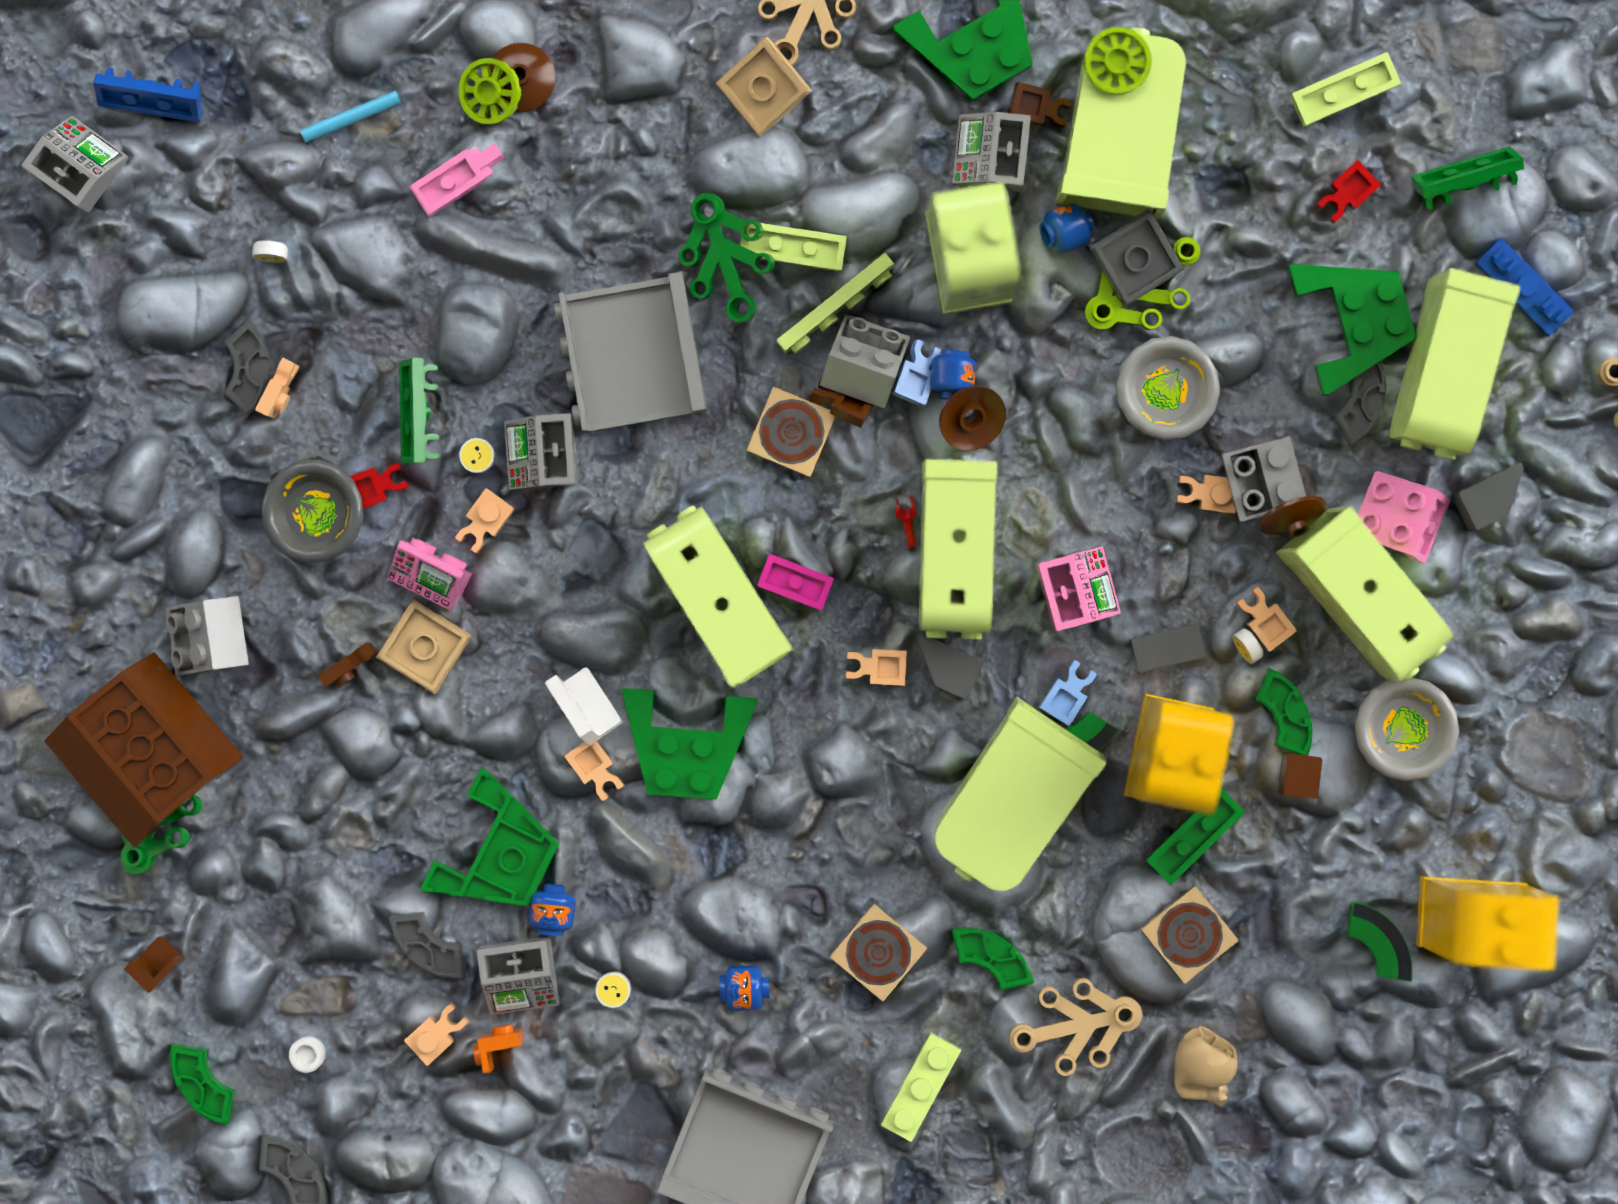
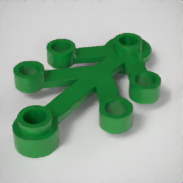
M712 193L700 194L691 205V216L695 223L686 245L678 253L679 261L685 266H696L700 263L702 253L699 247L707 231L711 240V246L697 278L690 284V292L698 299L710 297L713 293L711 281L719 264L731 296L726 305L727 315L735 322H748L754 318L757 306L754 299L745 294L733 258L752 266L753 270L759 274L772 272L775 267V260L768 253H756L726 239L721 225L740 232L741 237L747 241L759 240L763 235V227L758 221H746L725 211L724 203L719 196ZM711 204L714 212L712 216L707 217L705 215V207ZM751 224L756 227V234L753 237H749L747 234V228ZM691 249L695 256L693 261L688 262L686 260V252ZM762 257H765L768 261V266L764 270H761L758 265ZM700 282L706 285V291L702 295L697 291V286ZM743 302L747 303L749 308L745 315H742L739 311V306Z
M196 795L191 797L190 799L193 801L192 810L188 811L187 802H185L161 822V827L187 815L195 816L200 813L202 809L201 799ZM171 827L167 830L164 838L151 843L155 834L153 832L135 848L121 833L125 843L120 855L123 868L131 874L147 872L153 866L156 856L173 848L185 847L190 838L188 831L182 827ZM176 832H179L181 838L180 841L176 844L174 841V835ZM135 851L139 854V859L136 863L133 859Z

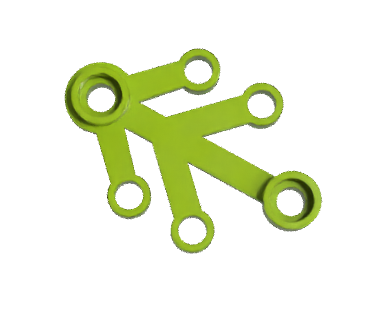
M1189 237L1179 239L1172 247L1183 267L1191 266L1200 256L1199 244L1196 240ZM1189 245L1193 250L1192 256H1183L1181 247ZM1101 272L1098 296L1092 298L1085 308V318L1089 325L1098 330H1106L1111 328L1116 322L1140 325L1149 331L1155 330L1161 325L1162 315L1156 309H1147L1142 313L1121 308L1123 306L1116 294L1112 296L1113 288L1104 272ZM1177 288L1173 291L1153 289L1137 300L1169 305L1174 310H1182L1190 303V295L1183 288ZM1174 294H1182L1185 297V303L1183 305H1176L1173 301ZM1097 307H1107L1109 310L1108 317L1100 318L1096 313ZM1152 313L1157 317L1156 325L1150 326L1145 322L1147 314Z

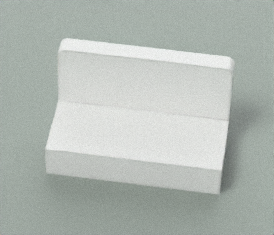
M583 668L564 682L557 675L545 682L578 736L589 746L622 724L621 717L588 668Z

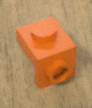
M512 1024L492 1027V1033L482 1034L477 1039L478 1044L473 1045L474 1059L477 1066L482 1065L483 1074L490 1073L494 1068L491 1051L519 1047L524 1043L522 1027L513 1029Z

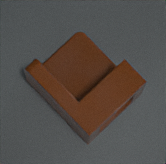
M1282 752L1277 793L1287 796L1318 799L1322 758Z
M160 936L139 957L134 958L124 970L150 993L158 989L186 958L164 937Z

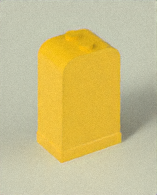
M1144 694L1123 795L1141 801L1212 815L1217 803L1233 723L1232 715L1215 711L1211 707Z
M1420 876L1416 946L1426 948L1454 963L1465 965L1538 970L1555 969L1559 897L1528 886L1524 882Z

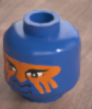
M1075 203L1046 212L1043 222L1039 225L1043 243L1048 249L1052 248L1057 253H1066L1087 245L1090 239V231L1094 229L1090 213L1083 211Z
M942 349V353L933 358L930 386L933 390L940 392V399L948 400L958 390L974 386L975 360L969 357V352L952 349Z
M544 884V890L536 891L531 897L528 919L531 926L536 928V933L563 936L564 931L573 926L576 904L574 896L565 893V886L556 884Z
M731 966L726 970L725 975H720L721 1003H726L730 1011H757L762 1007L763 998H770L769 977H762L761 969L758 966Z

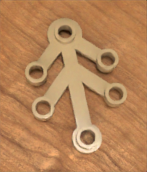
M825 0L760 1L758 13L765 21H772L777 18L780 12L800 5L785 39H779L774 43L780 51L788 50L791 52L792 56L788 61L792 66L798 61L799 51L797 45L813 11L821 30L822 46L827 50H835L840 46L841 34L833 25ZM837 0L835 4L836 14L841 19L853 17L856 12L855 1ZM848 2L851 4L852 10L848 13H843L839 9L840 4ZM766 4L773 5L775 7L774 13L771 15L764 14L762 11L763 6ZM833 33L838 39L836 43L828 44L824 40L825 36Z
M1078 978L1072 985L1074 995L1080 1000L1089 999L1105 1010L1104 1012L1090 1014L1062 997L1053 986H1045L1038 994L1040 1003L1046 1008L1057 1009L1071 1019L1037 1028H1032L1027 1023H1018L1011 1028L1009 1041L1016 1051L1025 1053L1031 1051L1038 1042L1075 1034L1064 1053L1058 1055L1054 1063L1060 1075L1069 1076L1075 1072L1076 1059L1094 1030L1109 1026L1099 1045L1092 1047L1088 1053L1091 1064L1097 1068H1103L1110 1062L1109 1053L1121 1033L1132 1031L1140 1024L1142 1019L1140 1005L1134 999L1125 996L1114 1000L1093 987L1090 980ZM1080 983H1087L1089 985L1087 994L1080 995L1077 993V986ZM1047 991H1053L1056 995L1055 1000L1051 1003L1043 1001V995ZM1122 1009H1129L1131 1011V1017L1126 1021L1119 1019V1012ZM1021 1033H1027L1030 1036V1041L1025 1045L1017 1042V1037ZM1096 1051L1105 1052V1059L1102 1062H1095L1093 1060V1055ZM1061 1060H1071V1068L1065 1071L1059 1068Z

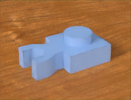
M917 339L913 341L910 349L911 362L907 360L901 362L890 394L922 407L926 405L932 389L930 386L931 370L929 368L933 358L940 354L941 349L937 347L930 349L929 356L926 358L921 354L923 341Z
M1073 660L1069 666L1066 682L1057 678L1039 708L1070 726L1087 699V696L1080 691L1084 686L1089 685L1097 675L1090 670L1085 679H1078L1075 672L1081 663Z

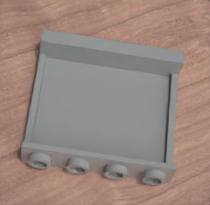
M682 272L668 274L669 277L569 295H565L564 292L558 293L560 302L554 303L557 323H564L566 337H560L563 357H570L572 371H566L567 383L570 392L576 391L578 405L572 406L575 426L581 425L582 431L585 433L707 412L685 280Z
M713 1068L712 1072L705 1070L659 1183L657 1193L684 1204H801L829 1133L833 1130V1121L828 1119L829 1114L810 1107L809 1111L796 1107L797 1101L778 1094L777 1098L764 1094L765 1089L755 1083L746 1081L744 1085L732 1081L733 1076L723 1070Z

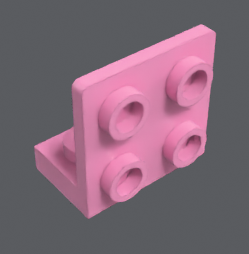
M1376 471L1358 516L1382 546L1402 552L1411 560L1425 564L1451 500L1439 490Z

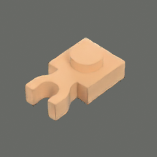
M282 357L273 380L270 379L255 410L275 419L277 413L282 414L290 400V396L287 395L290 389L289 385L300 366Z
M1204 475L1203 483H1198L1191 477L1179 476L1178 483L1188 484L1191 487V493L1187 497L1177 495V503H1189L1199 500V510L1228 514L1236 513L1227 477Z
M486 488L466 515L473 522L470 526L461 529L455 538L462 542L466 535L474 534L476 543L472 546L471 550L478 554L484 545L486 533L488 532L496 536L515 508Z
M1257 586L1251 590L1257 598L1254 606H1248L1243 598H1240L1235 603L1242 611L1249 613L1253 617V620L1247 623V626L1265 650L1270 652L1297 632V630L1276 603L1269 608L1267 607L1264 593Z
M872 649L871 658H866L857 652H847V659H857L861 666L857 672L846 671V678L856 679L867 674L870 675V684L905 686L907 651Z
M598 741L590 746L583 742L564 756L584 784L590 780L595 782L597 795L602 801L609 797L603 789L605 782H613L618 790L624 786V783L618 776L609 773L606 769L613 764V761Z
M453 1002L442 1011L438 1022L431 1015L404 1040L427 1066L455 1041L449 1033L461 1030L469 1022L466 1017L458 1023L450 1021L449 1013L456 1008Z

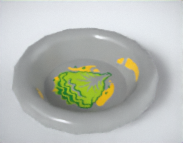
M1174 336L1152 338L1134 348L1122 363L1116 382L1118 404L1128 422L1143 434L1162 440L1185 438L1201 429L1215 412L1220 394L1218 371L1208 354L1192 341Z
M1412 677L1404 683L1402 681L1388 680L1373 689L1359 707L1355 732L1358 748L1371 767L1386 777L1410 781L1426 778L1443 768L1455 751L1459 726L1457 712L1447 695L1432 683Z

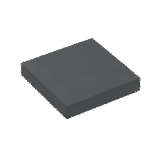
M1150 210L1142 212L1088 246L1123 306L1129 305L1185 270Z

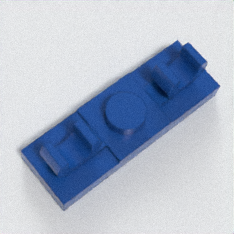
M108 68L105 75L96 74L93 81L98 106L200 123L203 112L199 82H194L193 88L188 89L182 87L181 79H176L173 86L152 80L132 78L131 71H126L124 78L115 77L113 68Z
M1502 238L1498 239L1474 263L1487 278L1520 286L1515 306L1546 337L1554 333L1575 312Z

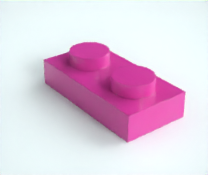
M769 554L757 586L822 611L834 578Z

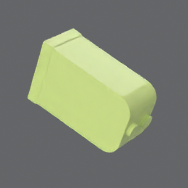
M1130 28L1141 35L1149 46L1152 58L1150 72L1145 81L1132 92L1124 95L1108 94L1099 90L1089 80L1085 70L1084 56L1056 204L1067 205L1075 203L1080 208L1130 216H1138L1142 212L1150 210L1155 219L1158 220L1167 208L1168 183L1186 59L1182 48L1175 41L1168 38L1151 36L1150 31L1146 29ZM1123 34L1117 35L1118 45H1122L1125 39ZM1102 38V42L1111 48L1109 38ZM1135 40L1131 41L1128 49H1134L1138 46V43ZM1093 48V54L1105 56L1098 48ZM1139 54L1133 57V59L1143 61L1145 55ZM1091 63V67L1094 70L1104 65L1100 63ZM1131 68L1137 75H1142V69ZM1109 71L1098 76V80L1104 82ZM1124 74L1126 85H1132L1133 81ZM1116 75L1110 84L1114 88H1118Z
M1003 182L932 194L925 216L942 314L947 315L1010 304L1012 302L1011 298L1019 284L1020 275L1008 201Z
M1453 268L1428 279L1415 331L1417 338L1412 342L1391 421L1390 438L1401 441L1400 446L1421 451L1422 447L1435 450V456L1455 460L1458 455L1471 452L1481 428L1520 286Z
M925 460L922 463L919 630L926 631V637L947 638V632H961V638L982 639V632L990 633L997 462Z
M693 505L678 514L676 517L679 521L668 528L663 524L648 533L647 537L649 540L643 544L720 666L731 687L737 688L795 650L778 627L702 506L696 509Z
M1351 506L1329 508L1319 519L1309 525L1308 532L1294 537L1276 552L1371 666L1386 680L1402 681V683L1408 681L1418 673V667L1427 659L1432 660L1446 649L1445 644L1453 638V634L1444 620L1368 530Z
M1016 697L1008 708L1007 714L940 814L936 823L935 833L938 851L944 858L956 866L954 871L970 882L975 878L987 887L997 891H1006L1014 888L1022 881L1092 780L1097 778L1107 763L1104 755L1019 697Z

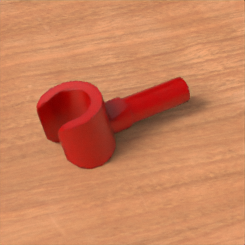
M910 496L911 508L907 510L899 507L898 499L895 501V514L903 522L909 548L916 546L913 530L916 502L912 496Z

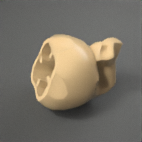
M1199 1026L1187 1032L1178 1045L1175 1057L1174 1082L1179 1096L1189 1100L1210 1101L1222 1107L1228 1100V1096H1226L1228 1087L1226 1084L1232 1081L1238 1068L1237 1053L1234 1046L1206 1027Z

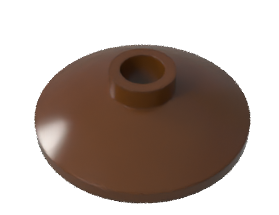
M514 43L503 47L493 56V59L506 62L514 71L522 69L526 72L525 78L518 81L519 87H521V98L515 112L535 110L549 99L555 86L556 76L554 66L543 50L528 43ZM493 64L490 65L491 75L494 70ZM504 70L501 74L500 79L506 76ZM511 83L506 85L503 89L512 90ZM502 96L510 104L511 97Z
M980 385L962 388L950 396L942 407L939 417L941 434L954 448L965 451L983 448L995 440L1002 431L1006 420L1005 404L1002 398L991 388ZM973 410L970 416L964 417L968 411Z
M1305 496L1287 501L1271 509L1261 518L1259 522L1260 530L1267 535L1289 534L1290 537L1301 536L1309 531V525L1324 514L1327 504L1319 496Z

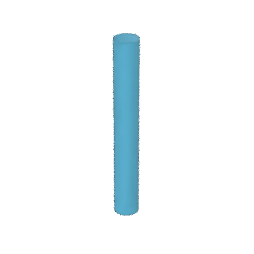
M393 91L303 128L300 132L304 141L309 142L399 105L401 100L397 91Z

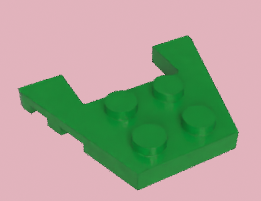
M995 0L999 7L940 41H937L920 10L892 27L897 36L903 38L911 45L914 51L936 67L940 74L972 102L1033 66L1020 0Z
M1302 264L1288 266L1287 270L1295 298L1328 289L1331 291L1349 356L1318 364L1314 367L1322 397L1328 396L1417 338L1399 272Z
M623 688L622 695L647 794L717 800L755 710L758 698L726 696L724 731L721 732L652 726L654 690Z
M481 767L467 796L499 813L468 875L435 860L420 889L425 892H438L453 896H466L529 906L531 897L536 892L560 842L487 769Z

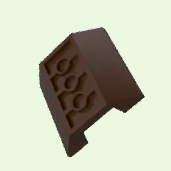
M155 652L126 668L68 714L44 741L134 848L161 827L162 821L213 779L218 780L244 758Z

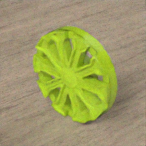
M1124 27L1108 28L1097 34L1090 42L1085 54V70L1089 80L1099 90L1115 95H1124L1137 89L1147 78L1152 63L1151 52L1144 38L1137 32ZM1118 34H1123L1125 38L1122 45H1118ZM1102 38H1109L1111 48L1102 42ZM1135 40L1138 46L1129 50L1130 42ZM1093 48H1098L1105 56L1093 54ZM1139 54L1145 55L1143 61L1134 60L1133 57ZM1091 63L1104 64L1095 70L1091 67ZM1131 68L1142 69V75H1137ZM1109 71L1104 82L1098 80V76ZM1124 74L1133 81L1132 85H1126ZM1115 75L1118 88L1111 87L1110 85Z
M493 58L476 60L465 69L460 78L458 94L461 106L470 118L482 124L502 123L514 114L521 98V87H519V79L514 69H511L506 62ZM491 64L494 65V70H493L492 75H491V70H490V65H491ZM479 67L481 68L483 78L477 73V68ZM504 70L506 76L500 79L501 74ZM469 78L475 82L474 86H470L468 83ZM511 83L512 90L503 89L506 85ZM474 93V98L467 100V95ZM502 96L511 97L510 104ZM481 104L479 112L476 113L475 107ZM499 106L504 110V113H502L501 115L499 111ZM489 108H490V112H491V118H490V119H488V117H487V113H488Z

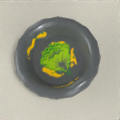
M319 459L298 461L280 470L267 486L261 505L263 526L272 544L287 557L305 563L326 562L344 553L358 537L364 518L362 496L354 480L337 465Z

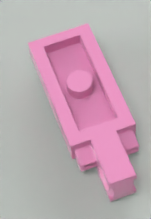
M495 143L479 152L477 147L471 150L466 149L412 184L410 189L426 214L431 217L487 181V178L494 174L490 168L503 160L504 156Z

